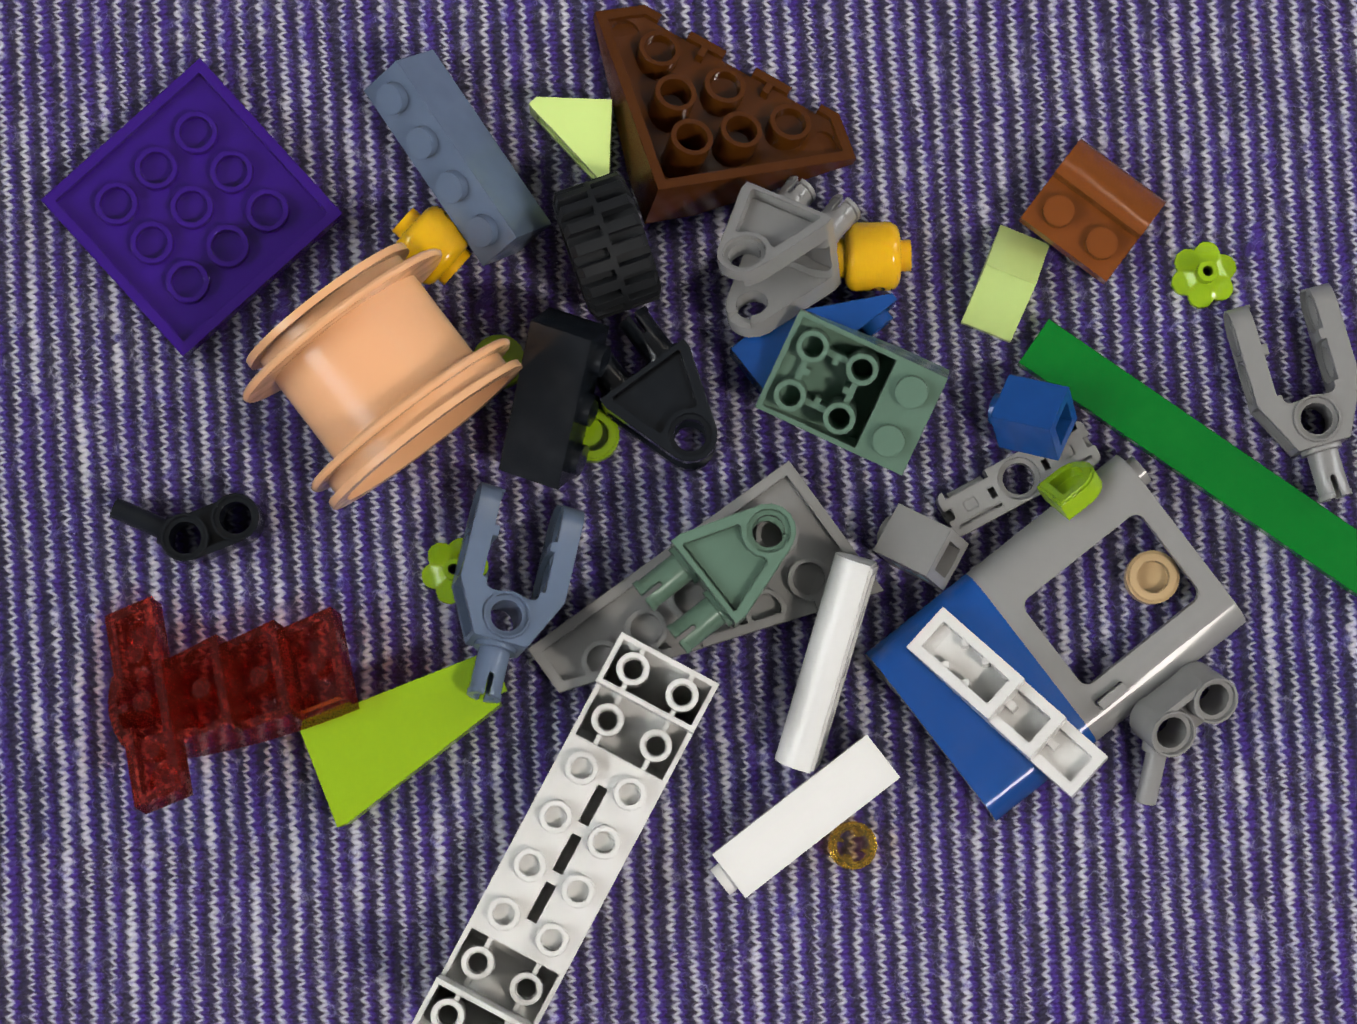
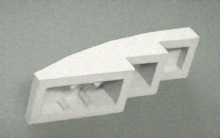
M944 607L935 614L907 645V649L1070 798H1073L1107 761L1108 756L1067 721V718L1025 681L1024 677Z

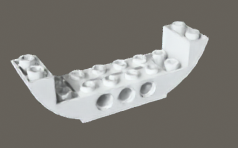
M621 632L595 680L596 685L442 973L436 977L412 1024H539L714 696L719 683Z

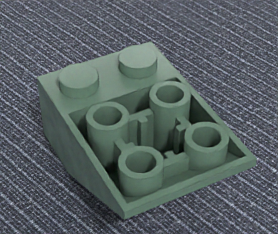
M800 309L755 407L902 476L948 380L949 370L901 347Z

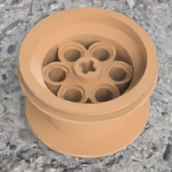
M402 242L378 251L340 275L295 309L254 347L246 359V363L252 370L262 369L246 386L243 392V400L247 403H254L282 391L333 457V460L314 478L311 489L314 492H321L332 488L335 494L330 498L329 504L333 510L341 509L358 500L414 462L490 402L523 368L518 359L506 363L502 358L510 347V340L506 338L497 339L473 352L423 287L422 283L441 261L442 252L440 249H428L408 259L406 257L409 254V249Z

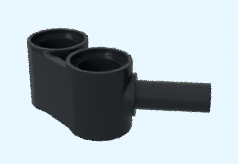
M238 493L227 494L217 502L190 513L174 516L169 514L166 518L120 498H117L110 512V518L156 537L157 544L162 546L168 556L187 565L201 564L251 544L260 537L265 526V517L260 506L246 495ZM242 505L248 507L252 516L249 527L242 533H229L225 526V517L228 511L235 506ZM185 526H197L201 533L200 545L191 553H180L175 545L176 534Z

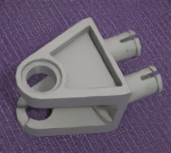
M790 176L778 193L748 181L743 185L717 249V260L721 276L726 275L728 278L734 279L726 299L725 308L727 321L732 331L748 338L769 334L798 315L800 309L806 310L838 288L841 284L837 243L861 216L859 207L852 199L846 197L844 202L838 207L843 200V195L836 194L829 200L823 211L820 212L808 207L816 199L815 190L810 183L802 178L800 183L794 188L799 181L798 176ZM743 255L739 267L732 264L735 258ZM751 302L763 303L767 306L761 313L751 315V319L744 318L738 314L742 306Z

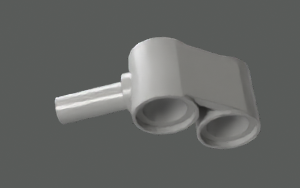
M1199 661L1187 663L1133 706L1129 724L1132 732L1142 740L1141 749L1146 752L1135 798L1138 803L1149 806L1156 805L1166 758L1178 757L1185 753L1192 746L1196 737V728L1203 722L1208 724L1222 723L1235 712L1238 705L1236 686L1209 665ZM1210 686L1208 693L1200 699L1202 692ZM1168 719L1166 726L1157 732L1162 722Z

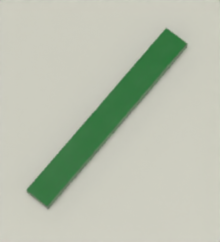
M1048 319L1017 364L1019 367L1040 381L1069 387L1073 403L1357 598V529Z

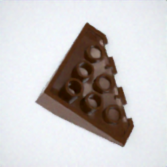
M646 5L596 11L594 13L593 21L612 99L627 173L645 224L695 216L735 203L741 188L747 181L772 191L781 188L790 176H798L799 181L802 178L806 180L854 164L856 156L841 117L837 112L822 104L816 113L788 98L792 87L758 68L754 70L751 77L723 62L726 50L692 31L686 40L659 26L658 23L662 14Z

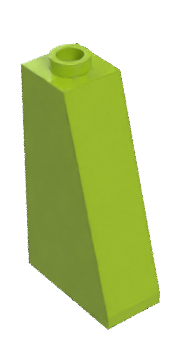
M477 655L298 726L337 827H344L355 822L503 706L501 702H483L485 692L480 694L478 700L466 695ZM505 682L503 683L501 694L508 691Z

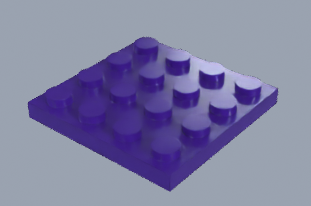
M200 58L41 199L46 207L185 359L344 218L343 213Z

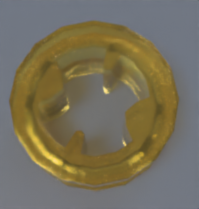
M855 821L844 822L836 827L829 835L827 844L832 860L840 867L850 870L862 869L870 864L877 850L876 836L872 830L865 824ZM847 830H852L855 837L865 836L867 839V849H860L865 855L857 861H853L849 854L840 855L837 849V842H844L840 838L841 834Z

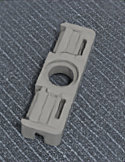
M1076 421L1073 432H1071L1059 461L1016 452L983 470L982 474L985 479L979 476L947 493V499L940 493L935 503L947 526L963 537L1040 496L1041 494L1037 489L1038 484L1060 467L1076 461L1088 462L1094 467L1099 463L1101 456L1096 446L1091 445L1087 437L1089 433L1084 424ZM1015 464L1026 467L1031 472L1033 478L1030 490L1021 495L1009 492L1003 483L1005 470Z

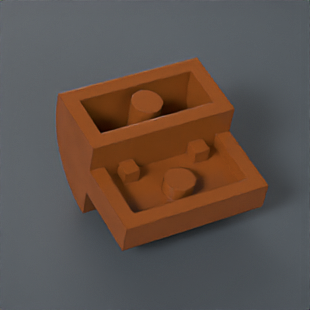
M1081 138L1021 216L1019 222L1104 285L1163 208L1166 201Z

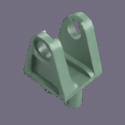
M770 503L760 504L686 531L671 540V548L668 550L671 555L632 584L641 596L658 583L661 584L657 590L645 598L646 603L653 611L657 610L658 606L690 581L694 584L698 583L704 590L702 594L705 598L675 622L666 626L675 639L691 626H695L691 633L679 641V645L689 654L693 648L722 625L726 624L728 627L732 625L735 628L743 622L789 553L796 536L795 522L786 509ZM762 522L772 523L779 528L782 541L774 547L760 546L753 537L752 529Z

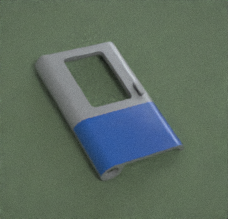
M1116 454L1096 470L1102 481V490L1090 505L1072 519L1068 520L1054 507H1049L865 653L866 658L888 687L904 701L977 795L995 822L1049 780V778L907 649V645L942 607L949 611L1024 677L1025 681L1059 710L1067 718V721L1092 743H1095L1128 717L1133 706L1141 698L1155 690L1182 666L1189 662H1197L1246 622L1245 616L1235 601L1146 485L1151 482V478L1142 465L1132 456L1125 461ZM1133 515L1140 516L1196 590V596L1191 603L1093 681L1082 683L1025 610V602L1032 594Z

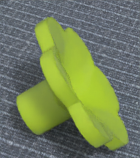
M1202 242L1194 250L1184 249L1176 255L1174 266L1177 272L1171 279V286L1176 294L1187 296L1190 305L1198 309H1204L1213 300L1225 301L1231 296L1233 292L1231 278L1236 272V263L1232 257L1220 254L1218 247L1214 243ZM1203 269H1208L1210 276H1206L1203 273Z
M457 538L449 545L436 543L431 546L428 551L429 564L422 571L423 583L427 587L435 589L438 599L445 604L455 603L451 587L454 574H451L449 569L451 566L457 565L463 538ZM486 561L483 576L488 572V561Z

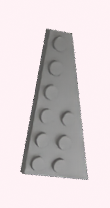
M787 461L697 526L706 525L760 504L772 503L782 506L791 514L796 525V536L789 553L743 622L735 628L732 625L730 627L726 624L722 625L693 648L692 652L817 613L835 552L858 556L790 461ZM762 522L752 529L753 537L760 546L774 547L782 541L779 528L772 523ZM671 546L528 648V651L559 693L596 682L595 680L621 632L670 658L687 654L679 645V641L691 633L695 626H691L676 639L666 626L675 622L705 598L702 594L704 592L702 587L698 583L694 584L690 581L658 606L657 610L653 611L646 603L645 598L657 590L661 584L658 583L643 596L638 593L632 584L671 555L668 551ZM876 579L870 596L884 591Z

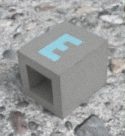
M898 503L893 514L882 522L877 533V544L873 551L891 566L944 591L969 543L952 528Z

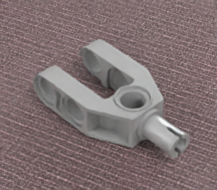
M1329 283L1300 291L1301 309L1326 393L1312 394L1293 403L1285 402L1282 395L1277 396L1266 361V357L1270 354L1267 343L1261 345L1258 331L1250 312V304L1226 310L1223 314L1227 339L1250 414L1290 457L1301 455L1302 459H1308L1319 496V503L1329 502L1333 498L1336 500L1353 494L1352 489L1349 487L1338 449L1343 447L1342 443L1351 437L1357 404V363L1336 295ZM1304 409H1312L1322 415L1325 422L1322 434H1312L1304 429L1301 423V414Z

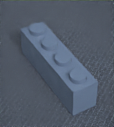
M434 50L396 60L364 90L482 266L518 253L552 224Z

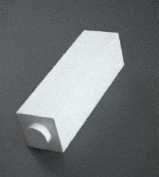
M864 735L713 852L712 856L718 864L711 868L710 871L729 895L739 889L746 898L897 781L900 776L869 736Z

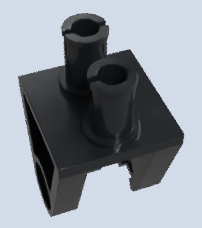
M644 306L634 312V318L645 333L640 331L630 316L624 319L618 325V328L624 332L647 364L636 374L629 376L611 352L607 369L602 377H598L596 386L603 394L600 398L601 410L619 428L675 468L683 471H696L705 467L713 458L717 442V427L689 345L684 339L672 344L650 315L648 308ZM694 429L702 434L705 443L698 450L685 451L676 444V435L682 430Z

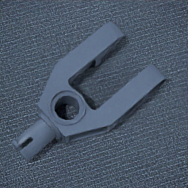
M480 482L472 501L451 587L464 642L466 645L473 646L478 651L466 695L478 700L480 694L485 692L483 702L499 703L502 698L501 692L509 658H518L565 604L585 513L582 510L568 506L556 505L546 532L531 600L522 597V595L514 591L495 590L487 585L488 577L483 576L490 547L499 534L500 526L495 525L500 502L506 490L502 489V487ZM502 610L506 612L512 619L513 630L502 631L492 623L491 611Z

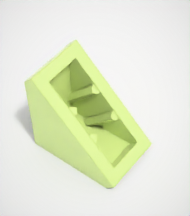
M535 97L529 103L531 116L591 180L610 173L612 99Z
M1000 225L961 324L1010 343L1037 284L1050 244Z

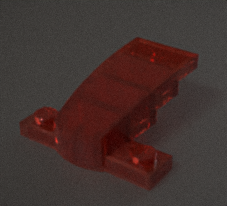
M152 597L145 598L104 616L114 674L111 677L108 694L109 718L116 737L126 750L134 807L145 814L193 795L187 758L206 756L258 744L310 728L360 709L342 616L332 607L285 627L275 620H271L229 641L215 634L170 657L162 604Z

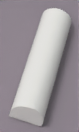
M835 552L775 755V760L785 766L810 774L821 763L879 565H877L876 561L848 553Z

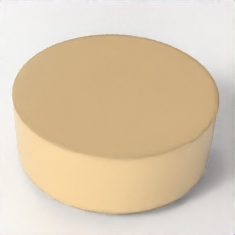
M1155 550L1145 551L1136 555L1130 560L1124 571V584L1127 592L1134 600L1146 605H1155L1168 600L1176 592L1180 581L1179 569L1174 560L1167 554Z

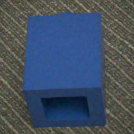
M1009 374L1001 393H996L992 397L988 409V422L993 426L1000 448L1057 461L1060 459L1077 420L1069 387Z

